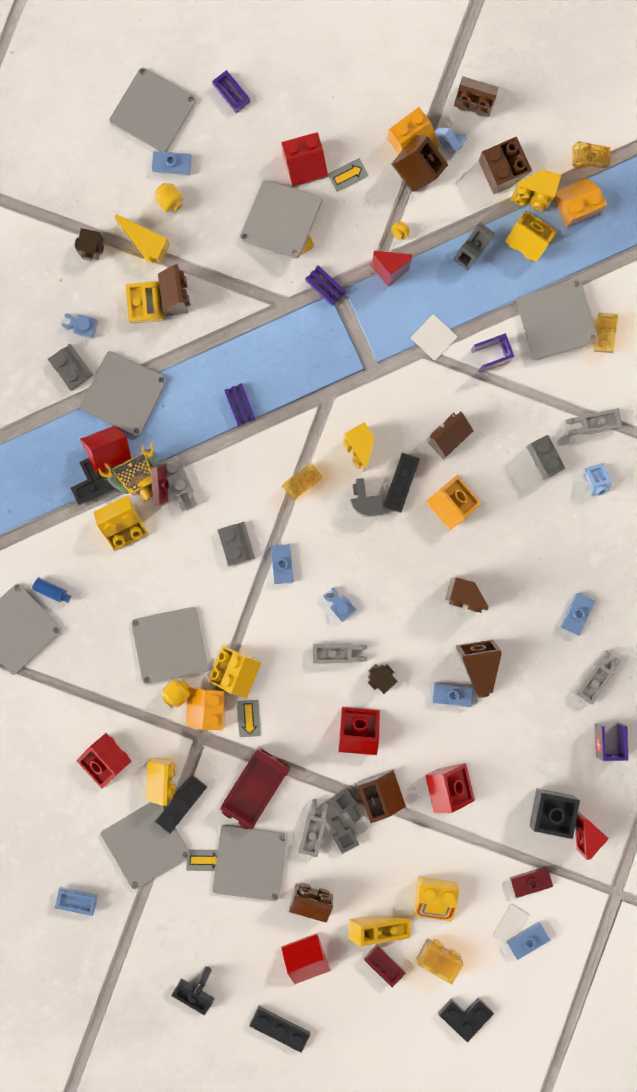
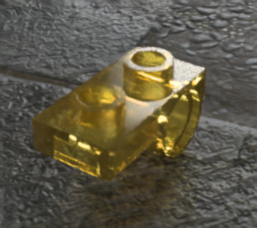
M581 141L576 142L572 146V167H609L610 147Z
M597 314L596 332L598 340L594 344V352H614L618 314Z
M309 463L296 475L285 481L281 487L294 502L320 481L323 476L312 463Z

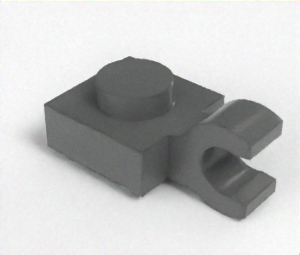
M346 787L330 798L341 815L347 812L354 823L361 819V816L354 808L357 801Z
M339 816L331 819L337 833L333 834V838L342 854L359 845L350 826L344 828Z

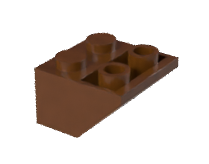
M462 76L454 107L461 111L474 112L481 117H489L499 87Z
M414 135L391 163L412 192L436 180L449 165L430 138L423 135Z
M517 136L482 151L478 160L493 194L512 187L532 172Z
M175 264L158 273L163 312L166 316L188 313V306H191L189 295H187V290L185 289L188 288L186 276L183 270L180 271L178 264Z
M461 411L457 415L452 413L443 423L445 426L443 428L441 426L437 427L429 436L431 440L428 444L443 460L474 431Z
M451 577L445 600L449 601V605L463 608V605L468 606L467 610L482 613V610L488 611L489 606L475 582Z
M394 769L357 781L370 824L388 818L406 807Z
M306 883L295 884L289 912L327 923L333 909V894H330V891L319 888V890L313 889Z

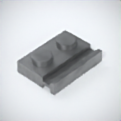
M70 343L64 349L62 348L48 358V361L71 391L86 381L87 378L93 376V373Z
M244 521L217 529L228 566L255 558Z

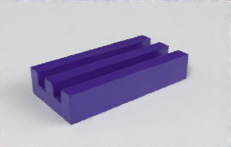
M227 70L212 81L213 86L235 113L240 108H244L246 103H250L248 95ZM224 78H227V80L236 89V91L240 94L243 100H240L234 91L225 82ZM219 82L224 86V88L228 91V93L232 96V98L237 102V104H235V103L232 101V99L228 96V94H227V93L223 90V88L219 85Z
M317 265L316 269L305 278V281L333 306L345 294V290ZM317 273L322 275L339 293L335 292ZM314 277V278H315L323 287H325L335 298L332 299L325 291H323V290L312 280V278Z
M242 383L225 389L224 391L237 425L240 426L255 420ZM239 389L251 417L247 418L237 393ZM232 392L243 417L241 421L230 396Z

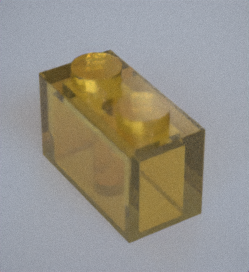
M427 938L416 957L420 967L453 985L464 965L459 952L454 949H446L443 943L436 939L432 941Z

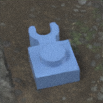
M71 314L64 315L67 319L71 320L69 324L62 323L65 329L70 330L74 328L73 332L75 334L91 339L94 338L98 324L97 319L78 314L77 319Z
M332 587L331 590L334 592V597L328 598L326 594L323 596L325 600L333 603L330 609L343 622L357 609L344 595L339 598L337 590Z

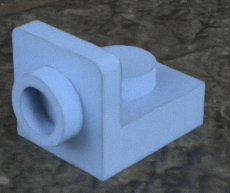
M438 127L434 132L446 151L457 152L468 139L466 135L455 134L450 128Z
M604 463L585 468L584 473L591 486V496L604 495L610 491L612 481Z

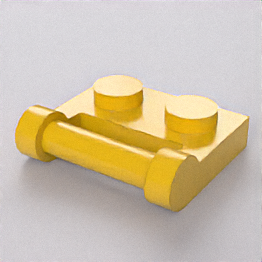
M158 281L125 284L130 323L160 322L164 320V315L161 313ZM146 290H152L153 314H148Z

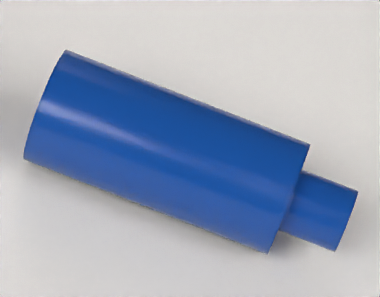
M40 577L35 580L32 590L59 603L62 601L69 603L72 597L66 594L67 590Z

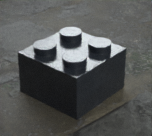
M536 788L530 828L534 832L573 839L580 800L574 795Z

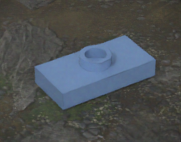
M153 151L152 172L190 175L192 156L185 153Z
M290 544L271 546L274 584L293 583Z
M576 593L561 628L580 636L595 601L580 593Z
M434 683L432 703L471 707L473 688Z
M60 887L55 908L93 916L98 895Z
M537 922L506 942L516 959L519 960L551 940L541 923Z

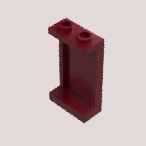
M258 746L220 807L222 814L227 818L232 819L233 817L238 820V824L241 827L253 830L284 777L289 773L291 766Z

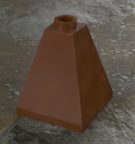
M494 640L456 645V650L478 697L490 696V693H493L502 655L501 649Z

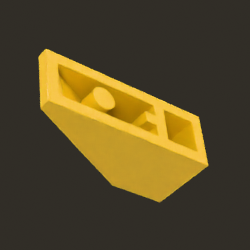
M116 214L114 218L118 225L142 254L143 259L150 264L157 263L161 265L170 246L168 239Z
M360 917L349 919V940L359 946L410 938L411 918Z

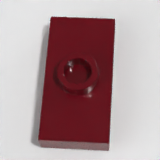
M158 464L151 467L153 505H162L168 502L169 481L167 480L166 464Z
M547 867L509 877L516 898L553 887Z
M378 944L364 957V961L392 988L406 974Z

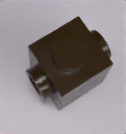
M81 228L79 238L77 237L75 240V249L84 260H99L100 254L102 255L104 251V238L98 231Z
M382 663L379 665L374 664L368 670L369 674L367 677L370 679L368 684L374 690L378 688L383 694L398 682L393 676L395 672L388 664L385 666Z

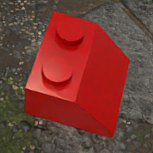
M318 132L281 142L282 153L292 187L328 177L324 151Z
M342 707L338 752L377 755L380 710Z
M107 733L102 735L76 760L101 789L132 762L128 754L122 751L115 740Z
M466 763L437 769L425 775L434 813H453L475 801Z

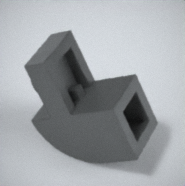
M480 222L469 239L461 246L453 260L469 271L488 247L495 233Z
M364 478L356 479V484H352L353 494L357 495V498L350 500L353 509L364 517L383 516L382 495L366 497Z

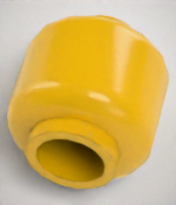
M162 183L156 189L155 201L165 212H177L182 207L183 194L172 183Z
M172 679L162 690L163 701L171 708L174 706L180 707L191 695L188 690L190 685L184 679L181 681Z

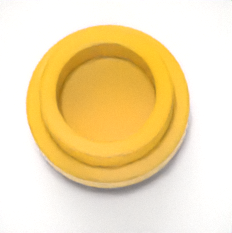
M402 221L393 224L391 229L394 237L399 240L407 239L410 232L408 225Z

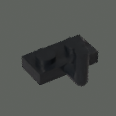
M208 966L204 968L196 986L181 978L171 996L205 1016L215 999L202 991L212 971L211 968Z

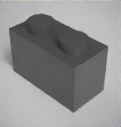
M549 435L526 446L543 480L566 469Z

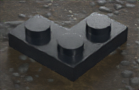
M89 458L79 462L87 480L70 488L78 505H82L114 489L106 477H102L100 473L96 474Z
M479 997L466 1011L451 998L438 1012L439 1016L467 1043L494 1014Z

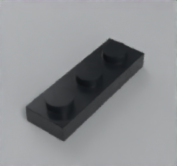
M401 453L383 505L384 508L402 513L420 458Z
M192 774L155 822L171 834L208 786Z
M259 1005L249 1024L253 1029L302 1053L310 1037L309 1031Z

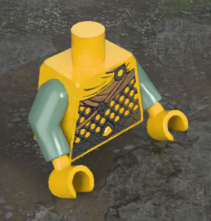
M149 442L150 449H145L142 444V454L113 468V472H111L110 466L105 464L108 470L102 472L99 468L100 475L106 477L115 489L124 494L130 493L134 496L140 493L144 502L152 499L153 496L150 489L152 487L151 467L160 464L155 452H153V443Z

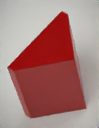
M374 251L371 267L389 287L409 271L413 254Z
M116 426L80 438V442L96 474L99 473V468L102 472L108 470L105 464L113 468L131 459L127 436Z
M578 811L575 825L576 849L586 860H591L609 838Z
M318 933L281 946L287 974L294 985L331 971Z

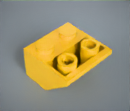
M542 169L519 181L510 200L514 201L517 205H528L534 210L546 211L555 197L561 175Z
M365 422L344 433L342 443L348 453H352V461L356 468H361L362 471H365L368 466L375 439Z
M128 495L94 511L96 524L114 551L149 535L135 505Z
M222 645L208 681L230 694L248 698L262 662Z
M150 758L148 760L146 801L167 806L170 800L173 799V796L176 794V784H173V778L177 772V765L174 764V759Z

